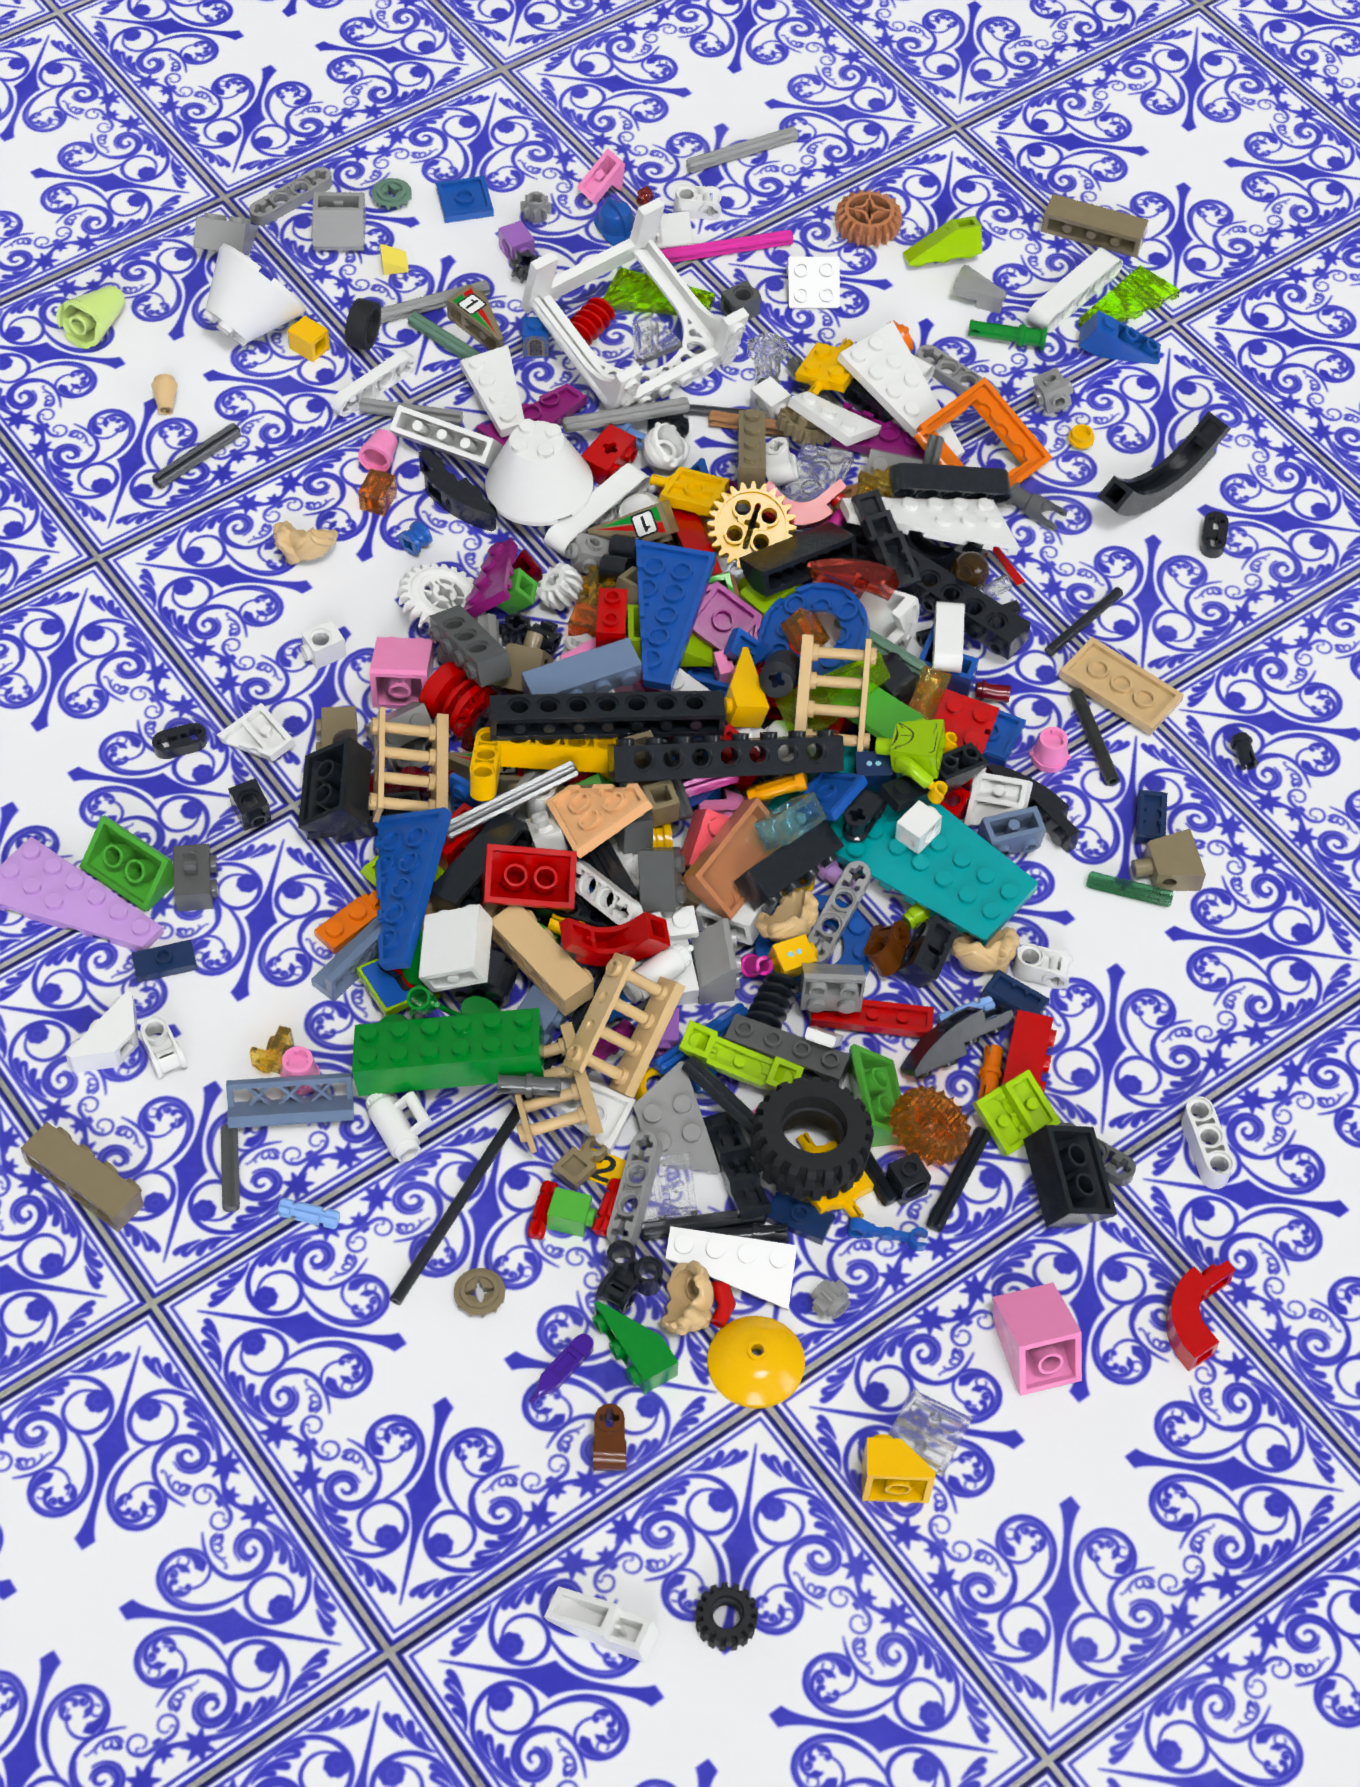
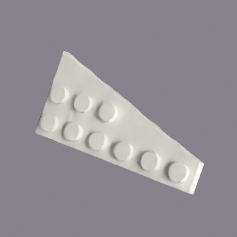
M894 321L839 354L837 360L912 437L918 433L916 429L920 424L941 410L938 401ZM946 423L936 432L944 438V442L960 459L965 450L950 423Z
M882 497L886 510L890 509L898 531L902 530L903 534H908L909 530L923 532L924 538L966 545L969 541L982 545V549L993 551L995 546L1007 549V554L1017 555L1019 545L993 499ZM842 498L840 509L847 523L861 525L852 505V498Z

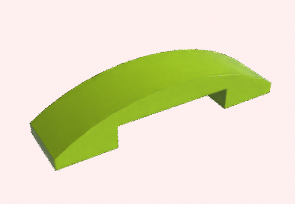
M691 1020L678 1048L690 1057L695 1056L703 1065L719 1073L767 1091L772 1089L776 1091L777 1085L788 1081L789 1084L793 1083V1079L801 1078L804 1067L778 1056L772 1059L717 1036L718 1031Z

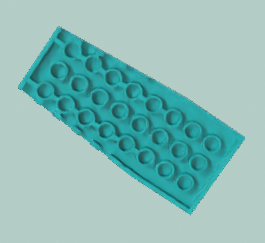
M844 746V771L837 772L855 774L854 766L857 747ZM897 772V778L903 776ZM806 773L808 778L807 785L817 773ZM796 791L777 796L767 806V809L775 819L798 835L820 820L791 815L788 807L801 792ZM887 803L882 817L876 822L868 837L860 843H852L844 838L842 834V828L845 824L844 812L836 821L826 820L844 844V847L835 853L838 856L836 861L845 866L853 861L866 863L870 868L871 877L879 881V886L889 892L891 889L904 895L906 902L913 906L915 903L930 911V916L936 915L939 918L945 919L955 925L954 928L959 933L964 934L967 932L979 939L983 946L998 933L1037 891L1038 881L940 804L931 803L927 805L934 807L942 815L941 831L919 854H916L895 839L897 821L910 807L895 813ZM859 870L857 873L863 876L862 870Z

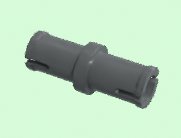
M527 1073L526 1076L498 1074L497 1094H524L526 1098H532V1095L560 1097L561 1077L533 1076V1073Z

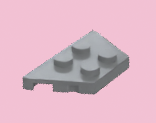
M680 1061L633 1104L641 1132H653L661 1141L663 1149L659 1167L667 1168L673 1166L679 1170L691 1171V1169L707 1171L713 1175L720 1174V1167L690 1078L682 1070L684 1061ZM649 1141L648 1145L646 1146V1148H651V1147H652V1144L650 1143V1141Z

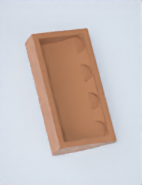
M758 797L745 800L684 874L682 881L709 908L723 918L732 920L746 901V898L733 881L792 839Z

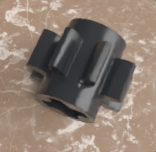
M529 249L523 253L516 251L515 259H510L509 266L514 268L511 277L516 276L520 279L521 283L527 280L530 263L539 258L538 255L534 256L531 254Z
M520 613L506 615L505 624H499V634L502 635V643L523 645L527 631H530L532 627L531 618H525Z
M548 620L541 621V624L535 623L530 631L544 636L540 649L547 653L549 651L554 653L561 643L562 634L556 632L558 625Z

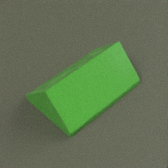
M855 673V675H854L852 678H863V677L860 676L859 674ZM869 681L865 726L867 732L875 737L893 738L897 723L924 718L922 714ZM842 688L830 705L861 707L862 690ZM846 717L859 726L860 718Z
M106 815L101 816L79 867L145 912L149 911L174 887L172 860Z
M853 1044L849 1049L848 1077L851 1091L854 1093L853 1098L855 1100L857 1098L861 1099L866 1106L865 1112L867 1111L872 1119L871 1127L874 1130L871 1147L908 1143L912 1139L894 1060Z

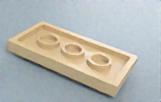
M1093 637L1087 641L1059 672V678L1075 688L1082 689L1086 695L1149 735L1182 702L1184 696L1183 693Z

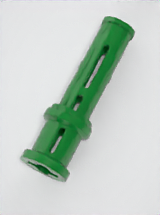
M971 319L968 336L1016 342L1018 347L1028 345L1044 350L1048 327H1043V329L1027 327L1023 323L1016 327Z

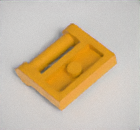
M803 772L786 774L751 785L747 789L748 799L758 797L761 802L786 793L808 790L807 774Z

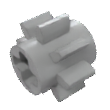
M530 192L528 195H525V201L520 202L521 212H524V219H528L532 223H540L547 220V214L552 213V203L548 202V196L541 192Z
M825 1279L811 1294V1297L814 1299L812 1309L822 1319L826 1316L837 1319L851 1304L847 1294L850 1289L840 1279L836 1282H830L828 1279Z

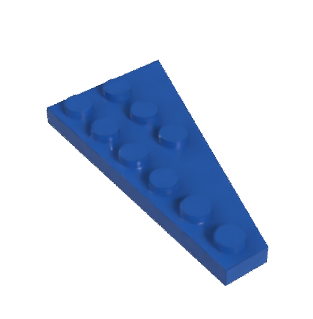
M635 539L644 687L672 691L716 563V553Z
M446 807L381 816L379 822H374L378 828L375 847L379 849V858L376 861L377 898L380 900L377 920L381 922V933L378 935L379 965L385 970L411 967L452 813Z

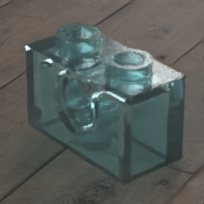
M812 792L791 798L753 825L766 850L789 845L827 817L815 793Z

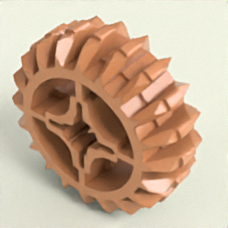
M869 188L867 192H863L861 189H859L857 194L850 192L849 196H843L836 209L835 221L837 232H840L841 238H847L848 243L856 242L857 247L861 244L866 245L867 249L870 245H874L876 248H878L880 243L887 245L889 240L894 241L895 236L899 234L901 229L902 212L900 205L896 204V199H890L889 194H880V190L871 192Z

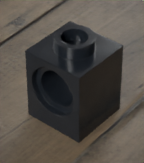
M255 778L228 788L231 806L244 831L253 827H260L266 822L271 821L269 803Z
M916 1151L888 1164L886 1177L898 1195L897 1202L900 1207L928 1194L931 1175Z

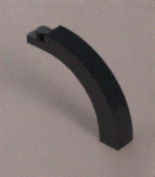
M1208 411L1188 437L1161 463L1135 478L1120 479L1114 475L1097 497L1116 513L1125 516L1141 514L1160 505L1183 488L1202 470L1216 454L1214 449L1231 428Z

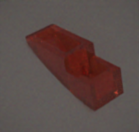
M839 558L809 561L807 564L813 581L843 586L852 591L858 599L866 591L889 601L900 584L894 568L875 562Z

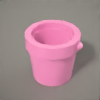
M385 429L376 430L358 452L360 463L371 472L384 473L388 471L398 446L396 436Z
M1048 727L1040 733L1033 750L1029 752L1032 763L1037 769L1046 773H1056L1066 766L1071 756L1068 753V736L1065 731L1057 727Z
M301 1046L291 1047L283 1054L280 1077L320 1075L319 1067L315 1063L312 1053L307 1048ZM303 1085L295 1092L302 1096L311 1093L315 1089L309 1085Z

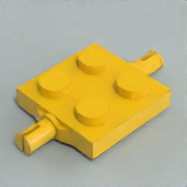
M847 338L843 339L839 347L816 342L795 372V380L810 385L811 387L807 392H811L816 396L822 390L844 393L854 377L837 358L842 351L853 345L852 340L848 339L847 341Z
M679 466L676 472L669 477L652 474L650 485L664 488L660 493L659 502L669 500L671 508L708 516L709 511L715 510L713 506L714 501L723 503L720 495L722 492L726 493L729 489V479Z
M807 1132L797 1138V1142H799L803 1150L811 1153H823L839 1146L837 1140L825 1145L816 1146ZM864 1171L860 1180L854 1182L853 1187L847 1192L843 1193L839 1190L837 1197L827 1199L826 1196H822L821 1201H810V1203L816 1207L820 1214L826 1211L845 1209L851 1219L854 1217L863 1218L864 1213H862L855 1202L858 1198L872 1192L874 1184Z

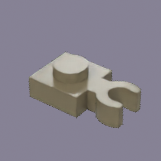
M592 1135L585 1140L584 1148L581 1151L573 1146L552 1166V1173L576 1191L596 1172V1164L593 1162L602 1161L606 1157L607 1147L604 1145L600 1150L593 1151L591 1147L596 1144V1137Z

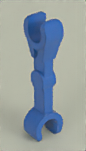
M854 1217L850 1220L848 1236L856 1239L873 1238L874 1236L886 1241L907 1242L912 1250L920 1252L926 1249L927 1243L917 1242L914 1237L927 1238L928 1231L922 1227L914 1228L911 1232L895 1230L892 1227H877L875 1224L862 1218Z

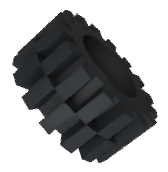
M722 1582L720 1588H717L715 1584L710 1586V1592L706 1590L703 1592L696 1608L697 1632L700 1631V1638L703 1642L705 1640L709 1641V1647L714 1649L715 1645L720 1646L719 1651L725 1652L726 1647H731V1651H735L738 1645L741 1644L744 1647L748 1643V1639H752L757 1626L758 1608L755 1607L756 1601L754 1597H749V1591L746 1588L741 1591L738 1584L734 1583L732 1588L728 1587V1582ZM723 1605L732 1606L738 1611L740 1620L732 1628H722L713 1619L715 1610Z

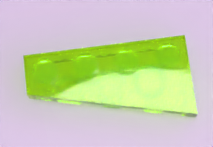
M1140 265L1079 318L1078 326L1082 327L1098 310L1124 324L1129 319L1133 318L1135 320L1141 317L1143 312L1150 308L1155 310L1161 307L1163 302L1168 299L1175 300L1179 297L1181 290Z
M619 267L603 298L614 310L678 315L649 275ZM688 286L702 305L710 311L715 302V293Z
M879 650L877 651L876 665H870L868 695L891 678ZM864 661L851 662L824 676L863 678ZM798 687L792 689L784 697L774 698L788 731H794ZM816 687V689H811L810 700H814L816 704L856 706L861 702L862 690ZM814 715V718H808L807 729H813V732L819 729H827L841 717Z

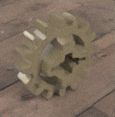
M788 405L780 409L776 425H778V430L784 431V436H791L792 441L799 444L802 443V445H805L807 442L812 446H815L816 443L823 446L825 442H829L831 435L788 407Z

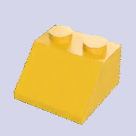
M887 1434L867 1437L862 1459V1501L929 1503L935 1482V1471L901 1438H892V1436Z

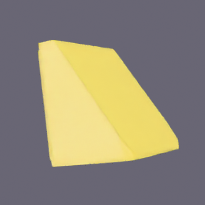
M380 244L384 275L409 272L406 251Z

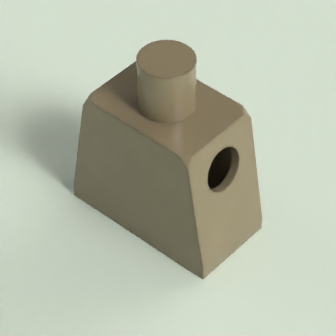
M527 631L523 645L508 643L505 649L508 651L512 676L490 685L500 692L513 695L524 694L522 690V672L553 662V657L540 649L544 636L537 632Z
M1191 829L1150 840L1146 844L1143 858L1131 861L1133 876L1149 875L1152 887L1156 891H1201L1206 876Z

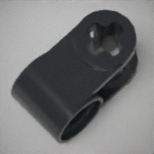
M865 787L845 810V824L842 828V834L847 841L852 843L863 842L876 822L882 817L887 802L878 792Z

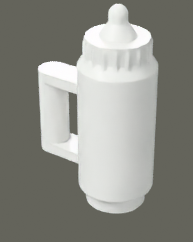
M675 943L654 956L635 962L632 970L656 983L660 976L673 980L691 964L690 952L694 950V947L691 944L683 947L680 943ZM627 981L622 989L633 1003L643 1002L651 996L650 993Z
M411 1091L396 1101L394 1097H391L390 1093L371 1094L365 1102L368 1115L391 1155L397 1158L399 1162H408L414 1159L421 1151L419 1146L420 1140L417 1135L432 1123L414 1091ZM407 1106L417 1120L414 1126L410 1125L402 1111Z

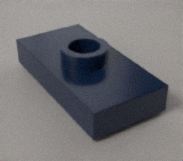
M1139 789L1137 794L1135 842L1147 843L1150 840L1166 836L1168 793Z
M191 940L131 952L138 983L198 970Z
M999 969L985 986L981 995L983 997L990 996L994 1003L1002 1008L1012 1009L1014 1015L1017 1014V1010L1041 1015L1050 1000L1048 997Z
M778 1191L771 1202V1214L766 1215L767 1223L772 1225L787 1223V1231L819 1245H823L835 1219V1215L826 1211L820 1214L815 1206Z

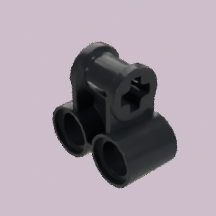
M614 534L611 537L609 554H604L599 563V575L602 579L610 580L612 588L616 587L617 578L632 566L637 568L635 539L642 540V538Z
M617 1240L609 1245L607 1250L608 1274L600 1283L596 1297L600 1300L603 1298L617 1305L620 1312L626 1313L632 1306L638 1293L652 1296L660 1291L662 1287L663 1266L653 1256H644L636 1260V1250L628 1241ZM618 1257H624L628 1259V1261L624 1263H618L615 1261V1259ZM644 1273L654 1274L655 1277L651 1279L643 1278L641 1275Z

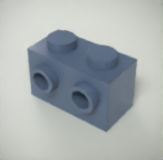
M1037 806L984 817L981 820L977 834L1008 857L1013 853L1022 851L1030 853L1040 848L1046 828Z

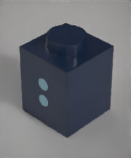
M875 751L855 753L854 771L857 775L865 776L868 782L865 786L866 788L878 792L882 784L897 779V772L892 770L890 755H876Z

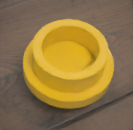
M1078 424L1068 434V441L1075 448L1086 449L1094 443L1095 436L1092 429L1087 425Z

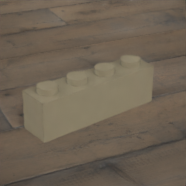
M1053 194L1044 213L1041 232L1137 258L1145 239L1149 220Z
M756 409L739 410L737 491H740L741 482L745 484L747 489H750L752 481H755L756 489H760L765 483L766 478L765 411H758Z
M46 1122L20 1148L26 1164L117 1232L144 1206L141 1196L142 1189L135 1181L130 1178L127 1180L123 1179L118 1175L117 1169L111 1163L99 1161L88 1146L76 1144L72 1141L71 1135L62 1127L56 1129Z

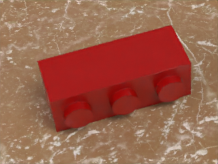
M1017 1010L1001 1085L1029 1069L1043 1093L1045 1092L1046 1081H1041L1042 1073L1048 1074L1052 1056L1046 1055L1047 1047L1053 1048L1057 1030L1051 1029L1054 1017Z

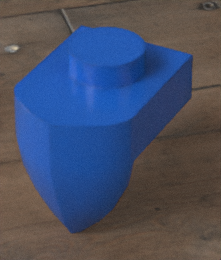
M738 627L732 629L723 654L737 662L742 648L748 647L754 665L757 666L770 655L771 649L766 642L758 641Z

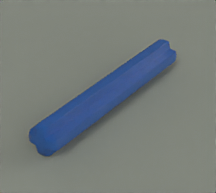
M737 1003L704 1026L718 1031L717 1036L720 1037L728 1031L735 1013L745 1016L748 1013V1008L744 1007L742 1003ZM681 1042L654 1059L653 1067L660 1075H665L677 1063L690 1058V1056L678 1049Z

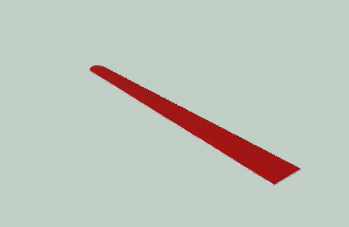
M994 546V554L1015 585L1018 586L1025 583V580L999 547Z

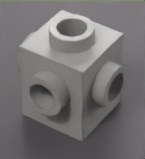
M1057 368L1033 377L1035 401L1038 406H1043L1047 414L1072 405L1070 396L1073 393L1072 384L1068 378L1064 379Z
M579 532L574 543L571 542L568 547L567 557L571 559V566L577 572L600 576L599 563L604 554H609L610 539Z

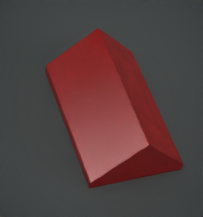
M487 844L481 882L483 903L574 911L577 851Z

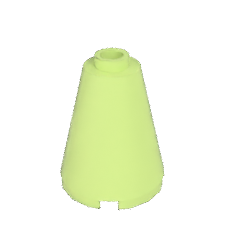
M106 286L69 299L58 307L56 313L59 328L63 326L67 333L64 336L75 346L83 349L96 346L125 306L124 295L118 288Z

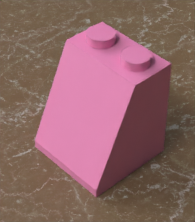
M377 637L369 671L373 708H380L381 706L398 709L413 701L419 702L421 691L426 681L433 674L435 656L432 639Z
M1054 1282L992 1297L993 1322L1020 1396L1082 1381V1333Z

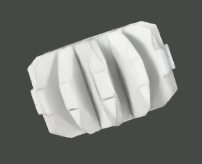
M558 563L555 568L549 567L548 572L542 574V580L537 582L539 588L536 593L548 608L562 611L565 606L571 608L574 600H579L578 594L584 590L582 588L584 580L573 566Z

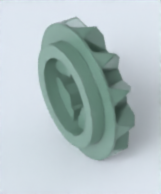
M388 178L381 180L372 189L373 202H376L379 208L386 206L388 210L391 207L399 210L400 205L407 206L408 200L412 199L411 187L401 179ZM388 191H390V193L393 194L395 197H391L390 195H388Z

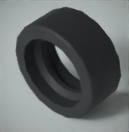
M357 298L353 302L345 326V342L347 346L362 350H370L373 347L381 323V307L378 302Z

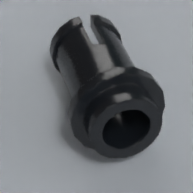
M1246 732L1235 734L1231 738L1232 742L1230 745L1236 751L1241 769L1246 770V766L1247 770L1255 768L1259 762L1251 745L1253 742L1252 737Z

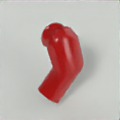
M713 1281L711 1284L714 1299H716L718 1306L710 1322L715 1327L721 1329L725 1327L734 1311L736 1301L729 1284L723 1281Z

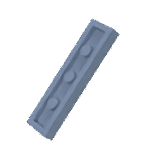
M377 916L311 979L312 986L335 1002L359 979L357 967L379 958L378 935L381 933V922L377 920Z
M352 1073L226 1080L228 1128L354 1120ZM334 1083H346L347 1095L334 1096L327 1089ZM303 1085H309L316 1090L311 1097L302 1098L295 1091ZM272 1087H278L285 1092L280 1099L271 1100L264 1095ZM247 1089L253 1096L249 1101L234 1102L233 1090Z

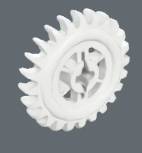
M431 563L430 567L427 564H421L420 568L412 567L411 571L406 572L400 580L397 596L400 597L398 604H404L403 613L412 610L409 618L410 621L415 617H420L419 628L425 622L429 623L430 628V615L459 604L464 608L466 604L465 599L471 593L475 579L472 577L467 578L464 571L457 572L456 567L452 566L449 569L446 564H442L441 567H438L436 563Z

